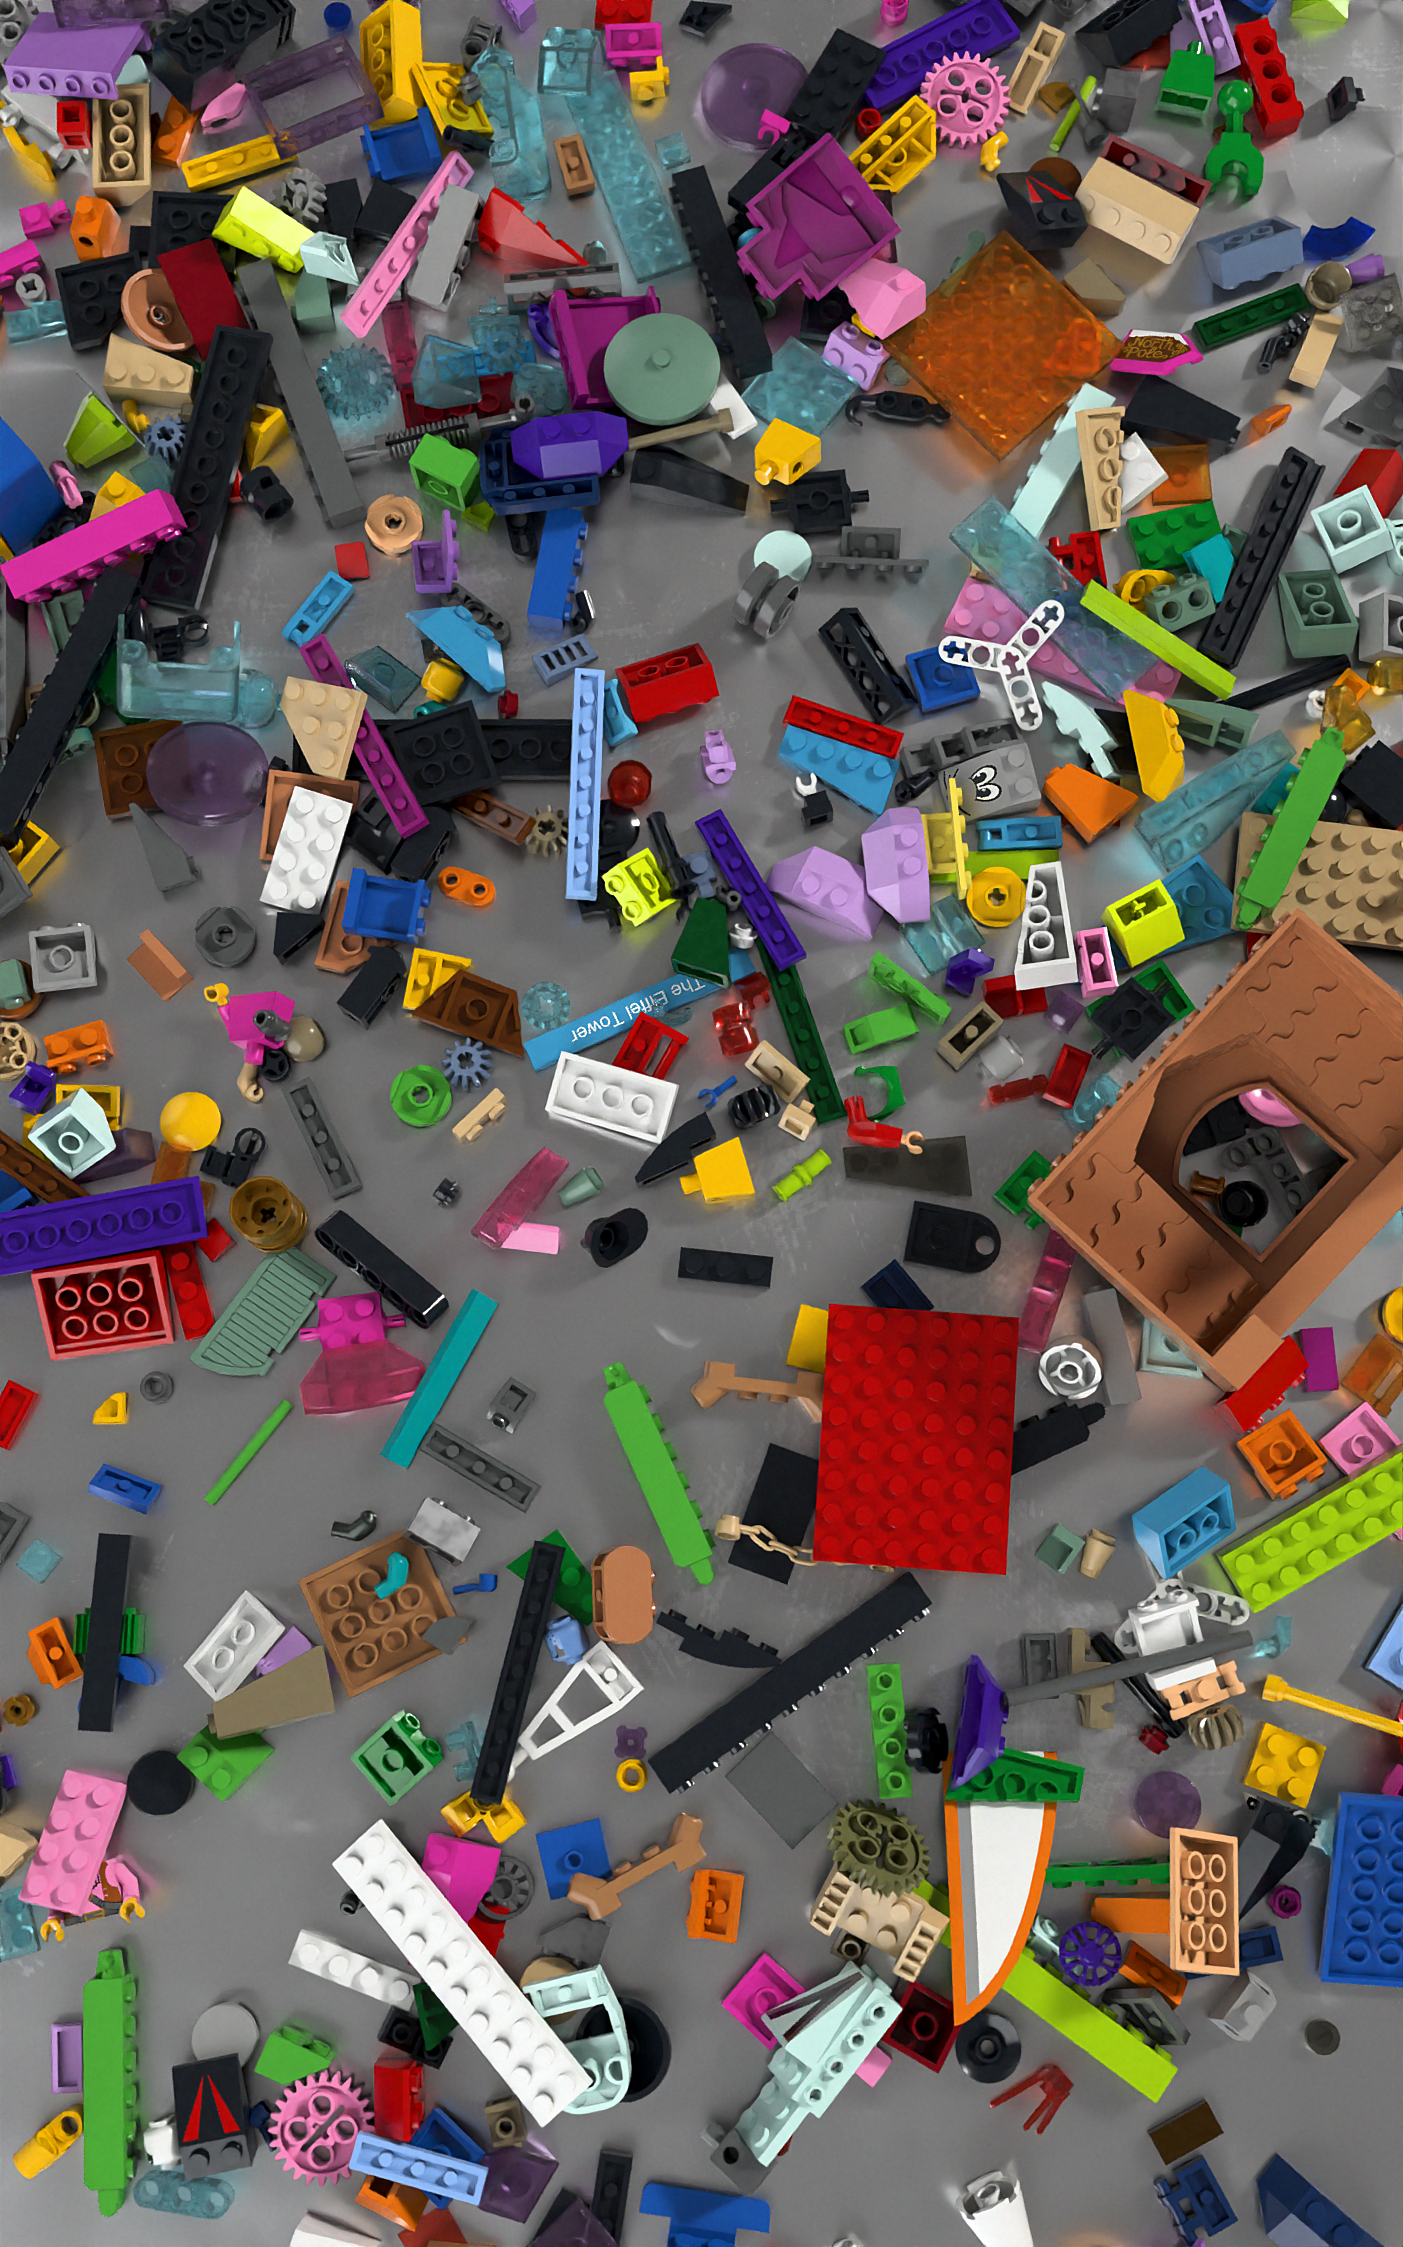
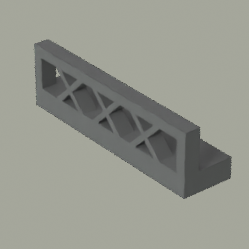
M619 262L506 273L504 275L503 284L505 295H507L509 311L528 309L533 303L548 306L551 298L545 297L539 291L565 290L567 300L622 297ZM615 284L616 292L604 293L596 286ZM589 287L583 295H575L568 290L570 288ZM532 292L527 300L514 302L513 294Z

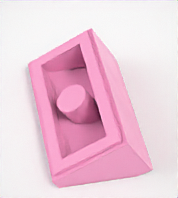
M498 1220L497 1244L499 1247L558 1254L561 1231L558 1226Z

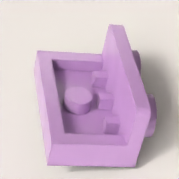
M845 321L831 332L821 361L865 391H868L874 384L881 364L889 358L891 351L879 341L860 331L857 326Z

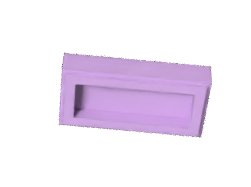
M83 2021L54 2023L51 2025L52 2094L84 2092Z

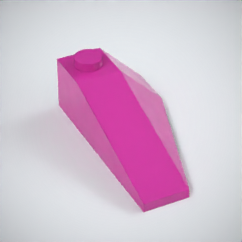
M443 1832L429 1834L421 1868L467 1924L469 1919H472L476 1913L477 1906L484 1894L489 1891L494 1882L502 1849L461 1837L458 1838Z

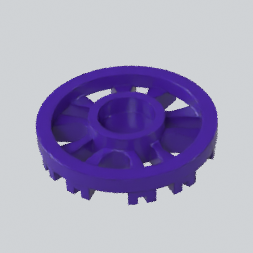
M1096 1921L1078 1922L1067 1929L1059 1944L1061 1965L1066 1974L1078 1984L1093 1987L1100 1986L1113 1978L1118 1972L1122 1959L1121 1946L1114 1932L1102 1923ZM1086 1927L1097 1928L1094 1939H1088ZM1077 1930L1080 1931L1084 1938L1081 1942H1079L1074 1934ZM1103 1934H1108L1109 1936L1100 1944L1098 1941ZM1068 1939L1078 1945L1076 1950L1070 1951L1065 1949ZM1114 1944L1116 1954H1107L1104 1952V1948ZM1077 1955V1960L1066 1963L1065 1958ZM1106 1958L1114 1961V1965L1110 1966L1104 1963L1103 1959ZM1076 1965L1083 1966L1080 1976L1071 1971ZM1099 1966L1104 1967L1108 1972L1100 1978L1096 1973V1969ZM1087 1968H1092V1979H1086Z

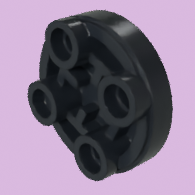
M170 1750L152 1751L140 1757L132 1766L127 1779V1791L131 1802L140 1812L153 1817H163L175 1813L189 1800L193 1790L195 1775L177 1758L178 1753Z

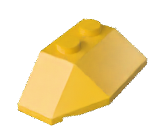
M914 95L848 157L874 192L897 195L936 158V112L917 95Z
M1127 689L1123 691V697L1142 790L1159 803L1183 783L1184 758L1182 750H1184V743L1177 731L1179 719L1172 708L1168 709L1159 700Z

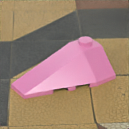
M874 258L868 259L838 285L848 296L851 307H855L863 326L882 340L926 311V283L905 268Z

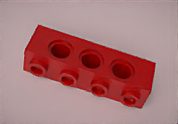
M1268 17L1236 25L1232 38L1241 62L1238 69L1242 80L1252 88L1254 94L1252 108L1264 140L1296 132L1304 116V108L1302 102L1297 100L1295 83L1293 78L1289 77L1286 70V58L1284 53H1280L1275 29L1271 28Z

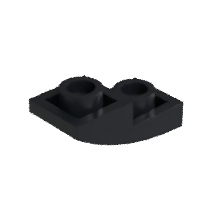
M391 2006L377 2035L378 2041L406 2052L410 2058L438 2070L454 2040L448 2034L432 2050L426 2051L419 2018L394 2006Z

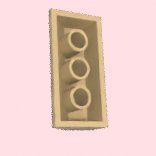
M149 83L116 84L119 95L118 100L93 98V190L97 198L109 201L112 207L130 206L151 189V104Z
M1098 157L1074 196L1079 201L1088 223L1166 264L1173 263L1200 211L1198 207L1101 157Z

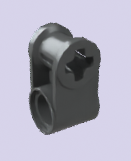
M472 17L468 30L460 44L462 64L466 73L475 71L477 75H481L486 71L491 57L501 40V25L495 24L493 26L481 22L479 17Z

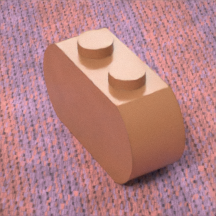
M633 1546L606 1548L599 1552L591 1563L593 1629L602 1640L608 1643L634 1644L643 1640L651 1632L653 1619L656 1614L655 1603L652 1600L654 1572L651 1568V1561L642 1550Z

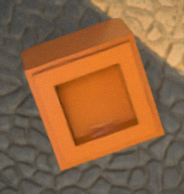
M1290 405L1271 406L1253 417L1251 423L1261 436H1265L1286 423L1292 407Z

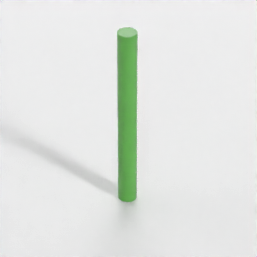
M286 1399L281 1401L204 1496V1499L209 1504L214 1505L292 1409L293 1405Z

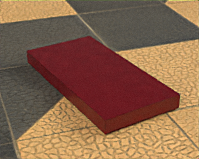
M211 238L157 256L159 266L202 361L207 359L216 324L251 330Z
M513 371L400 390L406 429L410 431L411 427L414 429L416 426L421 428V425L426 427L428 423L431 426L433 422L437 425V421L441 423L443 420L448 422V419L453 421L454 417L458 420L459 416L464 418V415L476 413L478 420L509 413V409L516 407L517 392ZM490 429L481 431V435L491 434Z

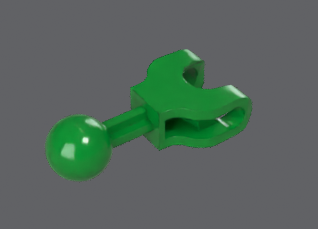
M1242 80L1227 82L1221 87L1217 96L1218 109L1226 117V132H1222L1217 146L1213 147L1209 152L1202 168V178L1213 183L1209 192H1215L1220 176L1227 173L1235 174L1242 180L1245 194L1257 195L1262 184L1264 157L1252 145L1251 133H1243V116L1251 109L1254 94L1250 85Z

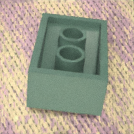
M1326 569L1279 573L1277 583L1286 640L1293 657L1308 658L1352 654L1359 625L1336 570Z

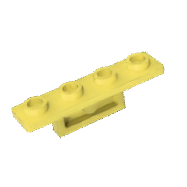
M949 778L947 786L949 813L922 814L921 819L923 822L928 874L956 873L958 899L960 900L965 899L967 889H971L970 871H965L964 861H968L967 843H962L961 833H965L964 815H959L958 806H962L961 787L956 788L955 778Z

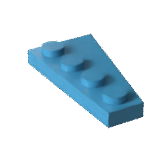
M791 725L787 726L778 751V756L809 775L811 773L815 774L817 778L824 781L825 785L833 790L840 791L855 804L862 805L872 811V814L878 818L883 814L900 766L899 761Z

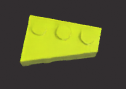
M244 186L239 189L224 207L211 236L261 259L269 257L272 264L294 274L304 265L300 253V244L315 235V233Z

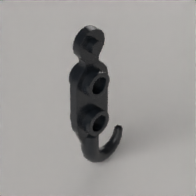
M884 391L872 395H857L850 399L845 408L848 421L858 427L863 425V422L857 420L853 414L854 409L858 406L869 407L884 417L908 421H922L926 417H932L937 422L945 423L951 419L953 413L951 405L947 402L930 404L923 396L895 391Z

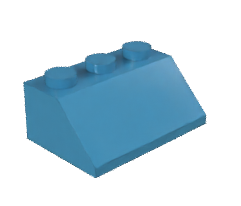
M1203 1466L1132 1515L1137 1541L1165 1580L1174 1576L1237 1530L1230 1484Z

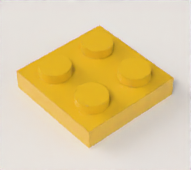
M1263 1722L1242 1783L1306 1809L1327 1747Z

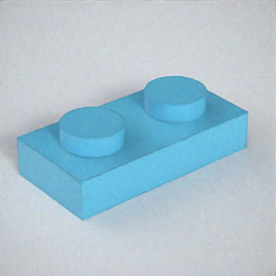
M611 679L604 684L603 728L609 745L615 747L638 734L620 680Z

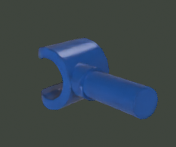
M732 1075L713 1090H701L698 1099L710 1093L713 1099L705 1107H715L718 1102V1096L737 1082V1079Z
M480 1574L479 1584L472 1583L453 1587V1594L457 1595L473 1591L493 1592L497 1587V1575Z

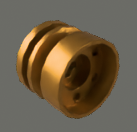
M257 1176L246 1180L236 1189L230 1199L228 1212L232 1225L255 1248L265 1253H280L289 1250L300 1241L306 1230L307 1214L305 1207L282 1181L271 1176Z

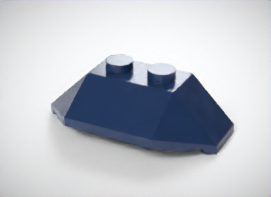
M1277 2153L1256 2179L1265 2234L1279 2247H1384Z

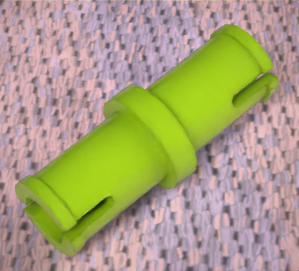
M821 1148L817 1149L801 1165L796 1164L793 1166V1171L777 1185H774L773 1190L782 1201L786 1202L804 1185L808 1187L817 1174L832 1164L831 1159Z

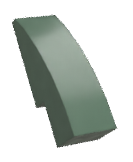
M1165 700L1164 705L1168 709L1172 708L1178 716L1179 725H1177V731L1179 735L1212 747L1216 741H1220L1245 751L1253 738L1260 715L1241 708L1206 701Z

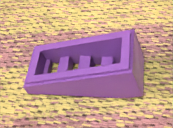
M500 0L522 32H525L537 20L535 0Z

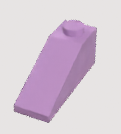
M1187 0L1201 43L1204 45L1205 54L1215 59L1214 77L1241 65L1220 0Z

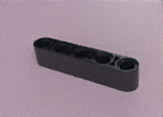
M334 1211L314 1230L316 1239L324 1248L420 1328L428 1329L449 1308L448 1300L439 1290L344 1211Z

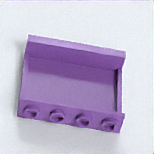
M39 12L3 65L11 92L118 100L119 95L115 79L134 50L149 51L152 46L146 19Z

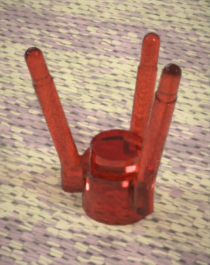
M1056 2065L1050 2071L1044 2066L1036 2075L991 2101L990 2106L995 2108L1042 2080L1043 2083L1040 2088L1047 2096L1022 2126L1024 2131L1029 2130L1053 2102L1036 2130L1037 2134L1041 2135L1063 2101L1070 2095L1069 2091L1074 2087V2084Z

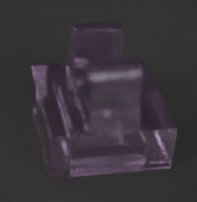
M1060 991L1042 1018L1068 1034L1086 1007Z

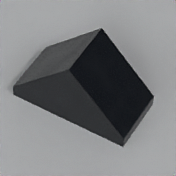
M277 912L273 954L282 965L285 964L320 935L324 930L325 920L320 914Z

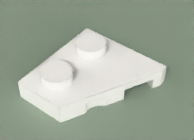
M1136 432L1127 438L1123 444L1119 445V460L1123 461L1122 473L1118 476V486L1122 489L1121 512L1123 514L1169 478Z

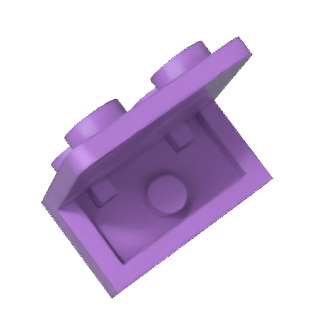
M443 510L441 541H412L411 543L416 593H451L452 581H457V563H453V561L459 559L458 541H453V538H456V520H450L449 510Z

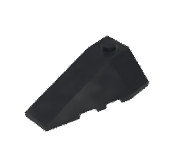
M652 445L637 449L635 452L629 482L632 499L745 514L749 493L748 484L667 446Z
M1259 1796L1256 1797L1237 1836L1239 1921L1303 1858L1316 1831L1315 1827Z

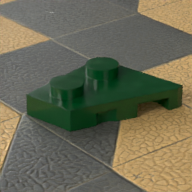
M423 1982L412 1985L425 2049L430 2051L454 2030L459 2023L430 1986Z

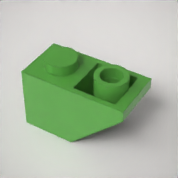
M283 2026L282 2029L276 2027L268 2038L254 2072L282 2085H286L329 2067L336 2054L330 2052V2047L321 2041L312 2040V2042H308L300 2038L301 2033L291 2027Z

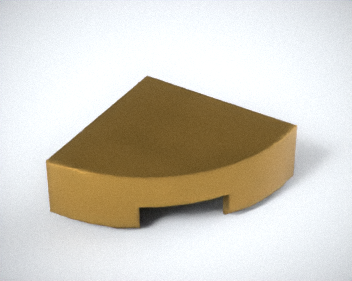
M1065 82L1048 83L1039 88L1038 95L1057 113L1075 98L1074 92L1068 88V83Z

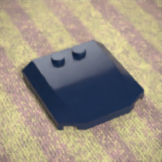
M511 424L490 429L491 435L488 440H483L479 446L482 497L497 516L601 503L599 477L597 475L542 482L513 462L510 432L524 424L515 427Z

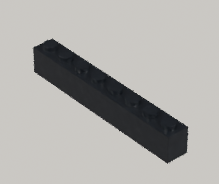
M702 165L671 174L672 187L668 188L672 205L677 204L679 210L676 213L680 228H686V245L689 252L694 251L695 257L693 262L697 275L702 274L704 281L701 283L704 296L712 301L710 311L714 323L719 322L721 328L718 331L722 346H728L729 353H727L730 369L736 370L739 380L773 371V355L743 271L737 263L738 258L705 166Z

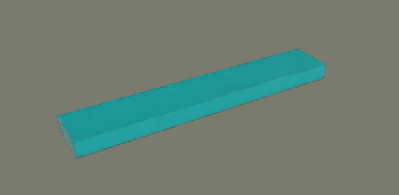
M475 1289L470 1291L380 1455L407 1469L498 1303Z

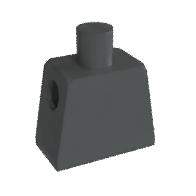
M713 2120L701 2135L715 2149L710 2156V2160L748 2197L758 2189L777 2164L775 2159L767 2167L759 2162L735 2127L728 2133ZM730 2146L737 2149L739 2158L731 2156L729 2152Z

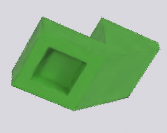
M910 1003L866 1015L843 1025L852 1054H859L882 1043L897 1042L919 1032Z

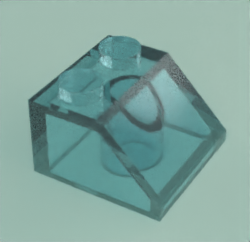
M560 27L548 28L540 44L537 80L538 94L591 97L607 62L602 32L585 28L580 30L563 29Z

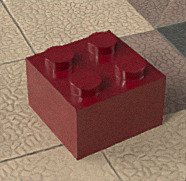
M901 1977L892 1997L903 2010L880 2040L939 2074L963 2023L954 2026L953 2002L917 1981L911 1982Z

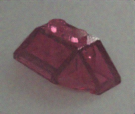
M388 1339L324 1349L300 1384L305 1415L338 1414L395 1404L411 1399L425 1374L424 1362Z

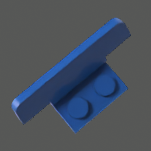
M649 2183L643 2190L639 2213L671 2218L667 2247H734L737 2228L769 2233L770 2207L764 2200Z

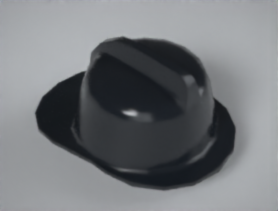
M636 1208L623 1209L610 1217L593 1220L588 1225L580 1245L591 1254L595 1264L599 1267L608 1268L641 1247L647 1236L648 1221L644 1213Z

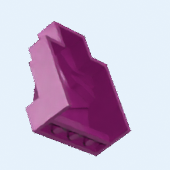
M828 132L745 204L749 209L746 216L756 228L761 225L763 230L736 252L740 257L737 263L747 276L750 273L754 275L758 281L755 287L764 299L768 297L772 301L777 299L801 278L804 283L800 287L810 300L815 297L817 301H820L868 259L898 236L902 229L834 137Z

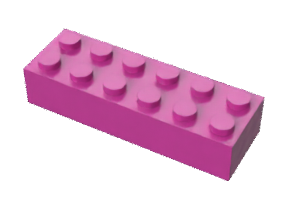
M157 488L1 564L0 570L15 599L26 601L27 603L35 602L38 605L40 602L50 600L52 598L51 594L60 589L61 592H66L77 587L76 581L85 577L88 580L96 578L99 574L103 573V568L106 565L113 564L114 567L123 565L130 560L128 556L136 552L145 554L155 549V543L163 539L169 542L182 535L181 531L188 527L172 494Z

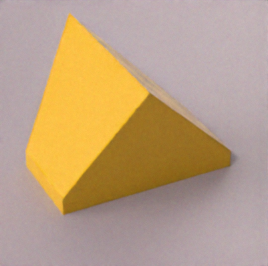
M260 403L255 406L245 441L250 471L290 434L284 414L279 408Z

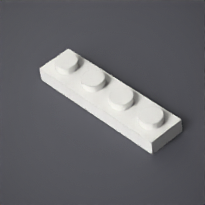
M305 1930L300 1931L288 1964L406 2011L411 2010L415 2000L412 1985L421 1983L423 1979L421 1976Z

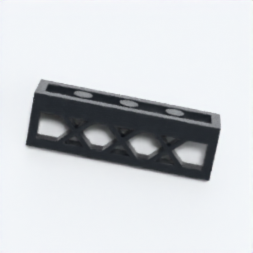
M841 608L818 630L879 725L886 724L899 711L911 710L918 704L917 699L858 608ZM838 623L843 629L842 642L836 641L830 632ZM849 647L855 648L859 654L857 666L851 665L848 660ZM864 671L871 672L874 677L873 690L867 689L863 684ZM879 695L886 696L892 705L884 714L878 707Z

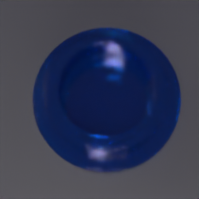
M342 2L329 4L323 14L325 23L334 31L347 29L352 19L350 8Z

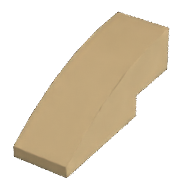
M1040 22L1029 47L1025 48L1008 84L1010 90L1004 96L1011 99L1008 107L1026 115L1038 95L1039 88L1044 85L1067 40L1066 33Z
M1317 309L1288 379L1314 389L1316 388L1344 319Z

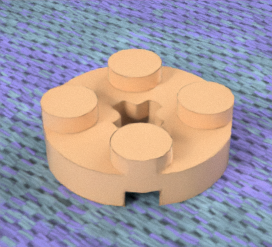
M394 494L382 496L375 500L367 511L368 516L365 522L367 535L375 547L383 550L388 555H396L411 549L412 541H419L424 535V520L421 510L408 497H395ZM389 520H401L402 522L399 524V528L390 529L388 528L390 526Z

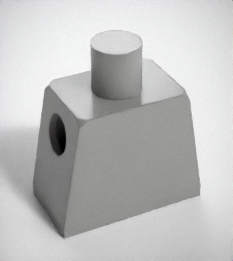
M1244 1968L1207 2018L1234 2040L1249 2042L1274 2010L1277 2001L1272 1989L1247 1968Z

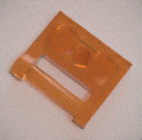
M1379 1333L1375 1334L1339 1384L1361 1401H1367L1379 1416L1387 1418L1392 1411L1390 1407L1403 1390V1351ZM1399 1363L1402 1366V1370L1381 1399L1377 1398L1374 1393L1395 1364Z

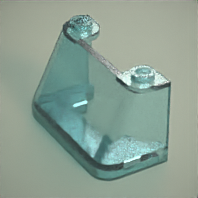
M498 62L477 64L484 111L487 117L491 118V115L496 117L500 122L501 129H510L511 137L496 140L490 147V160L495 187L519 203L546 198L552 190L538 98L502 64Z

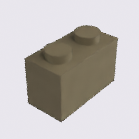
M982 1000L939 1041L936 1050L958 1071L1000 1031L1004 1020Z

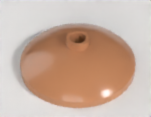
M151 268L134 274L126 283L121 295L122 314L131 331L141 341L161 351L180 352L194 346V342L162 270Z

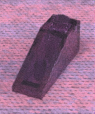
M126 1127L113 1133L112 1136L116 1144L115 1149L77 1175L72 1181L77 1185L133 1172L156 1162L151 1132Z

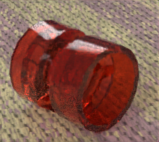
M749 1003L727 1005L712 1013L715 1029L721 1032L718 1040L722 1055L733 1056L756 1049L760 1044L756 1028L750 1025L754 1019Z

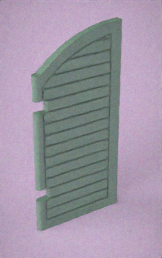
M294 1246L280 1253H268L189 1357V1360L201 1367L221 1374L234 1376L260 1374L264 1376L274 1363V1360L267 1356L272 1348L277 1353L282 1352L316 1306L314 1302L309 1300L313 1293L323 1297L337 1276Z

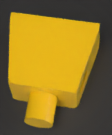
M775 417L755 447V468L757 470L754 475L756 480L762 485H768L772 479L786 485L792 484L821 461V438Z
M739 1137L733 1138L694 1157L693 1162L696 1172L679 1177L684 1195L702 1190L705 1203L755 1198L754 1187Z

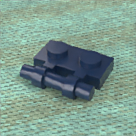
M1203 2155L1173 2171L1180 2183L1179 2185L1171 2188L1165 2177H1161L1154 2182L1159 2193L1157 2198L1161 2206L1167 2208L1174 2221L1173 2228L1178 2236H1182L1187 2247H1192L1198 2239L1194 2230L1200 2226H1203L1207 2235L1212 2237L1239 2221ZM1186 2197L1195 2211L1189 2216L1185 2215L1179 2204V2201Z

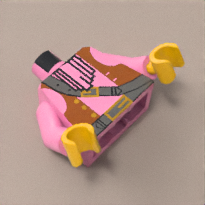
M115 1857L102 1860L82 1917L49 1908L47 1921L40 1929L43 1939L47 1943L49 1934L56 1930L55 1937L57 1941H62L64 1939V1931L60 1925L63 1922L64 1926L67 1927L120 1913L126 1922L131 1923L130 1914L134 1910L140 1918L144 1917L145 1910L138 1904L140 1902L138 1879L123 1863H118Z

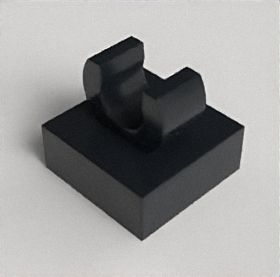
M1343 76L1327 94L1332 119L1342 120L1350 111L1357 109L1356 104L1358 101L1365 100L1363 89L1355 88L1353 77Z

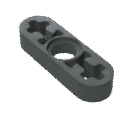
M452 582L451 593H439L442 607L460 606L453 599L448 602L447 598L448 594L455 595L457 593L459 601L464 604L462 607L467 610L473 608L481 609L483 616L476 622L491 631L492 629L486 625L488 620L493 628L498 630L502 627L503 635L496 634L493 637L501 644V647L510 641L511 630L508 621L463 586Z

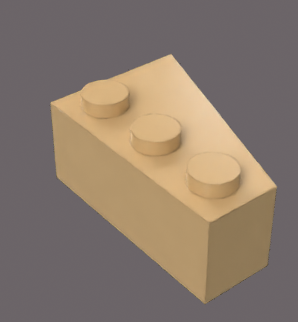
M113 333L110 334L102 386L111 403L122 404L125 400L133 399L137 405L181 409L183 404L194 405L200 383L192 366Z

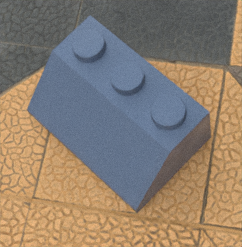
M1278 216L1197 242L1198 250L1212 282L1226 290L1238 288L1242 282L1248 280L1258 281L1265 279L1267 274L1275 271L1286 272L1292 270L1294 265L1304 262L1301 227Z

